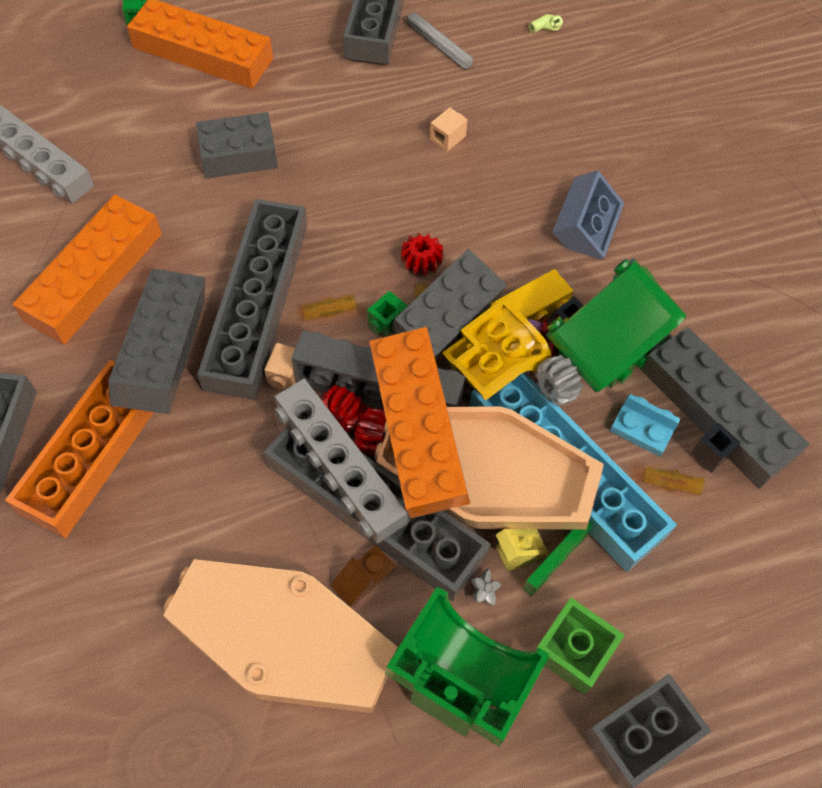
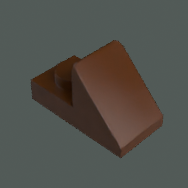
M375 545L359 560L352 557L332 582L331 587L352 608L396 570V566Z

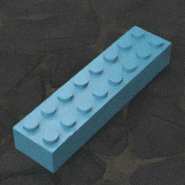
M525 372L486 401L476 390L472 391L469 407L500 406L511 409L604 464L589 522L592 524L589 534L626 572L630 571L664 541L677 526L559 406L547 401L546 395L541 394V388Z

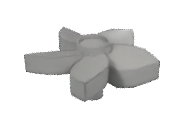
M485 569L482 579H471L475 586L473 599L474 602L484 601L489 605H495L496 597L494 591L498 590L501 584L498 581H491L490 569Z

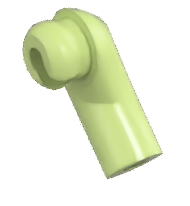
M546 14L530 22L528 27L531 33H536L541 29L556 31L562 26L563 20L558 15Z

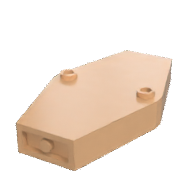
M500 406L447 407L471 504L443 511L465 525L477 529H587L602 476L603 463L511 409ZM386 421L384 428L386 436L383 443H379L377 446L375 459L379 466L399 479Z
M197 559L193 560L190 567H186L179 578L180 585L175 595L171 594L164 605L165 613L163 616L246 693L266 701L365 713L373 712L388 677L385 675L386 666L398 647L313 576L300 571Z

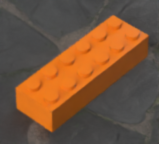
M148 0L127 26L134 49L251 89L254 88L273 60L270 37L158 0Z
M114 194L12 304L21 320L65 345L162 235L156 215Z
M427 327L369 341L405 508L409 516L415 518L471 504Z
M113 360L107 362L5 499L17 514L65 539L154 413L110 405L108 381L116 363Z

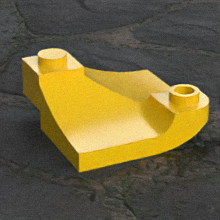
M505 298L462 328L461 332L464 337L443 352L450 367L460 375H464L465 381L485 401L523 372L530 370L535 373L538 371L537 366L551 358V351L544 337Z

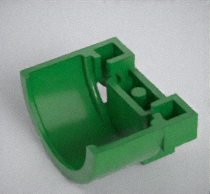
M437 587L386 666L385 675L413 692L410 703L466 738L471 729L500 747L546 664L549 653L541 648L535 651L516 650L485 636L456 612L449 601L448 592Z

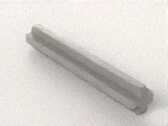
M416 12L408 15L407 23L464 69L472 67L474 60L472 56Z

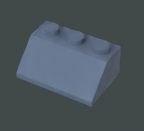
M599 170L574 177L552 233L566 249L601 260L605 258L624 202Z

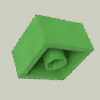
M571 597L536 650L541 648L549 653V658L544 666L585 695L592 688L625 634Z

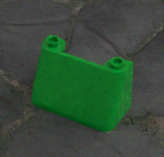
M634 258L630 261L624 259L613 269L616 273L613 276V281L573 316L563 320L561 317H558L547 327L549 330L546 333L547 338L565 359L569 358L574 367L577 366L578 374L582 376L583 380L594 392H599L607 387L679 326L687 316L679 305Z

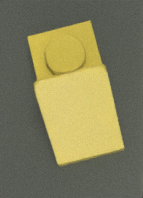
M503 529L496 534L499 541L496 549L507 571H513L549 555L537 529Z

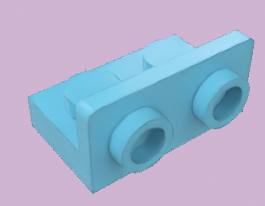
M629 394L610 432L661 457L680 418L674 416L672 412L666 409H660L648 403L642 397Z

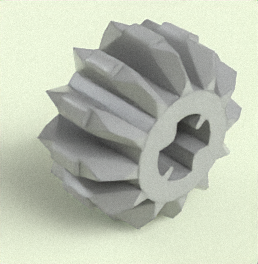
M562 355L554 356L537 366L538 371L535 373L536 378L539 380L537 385L542 390L541 394L546 395L548 402H553L556 406L564 405L567 402L574 401L576 397L581 395L580 390L583 389V384L580 379L582 376L578 374L577 366L574 367L569 358L565 359Z

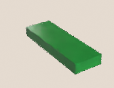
M589 522L587 529H573L526 580L523 590L529 596H533L587 537L592 524Z

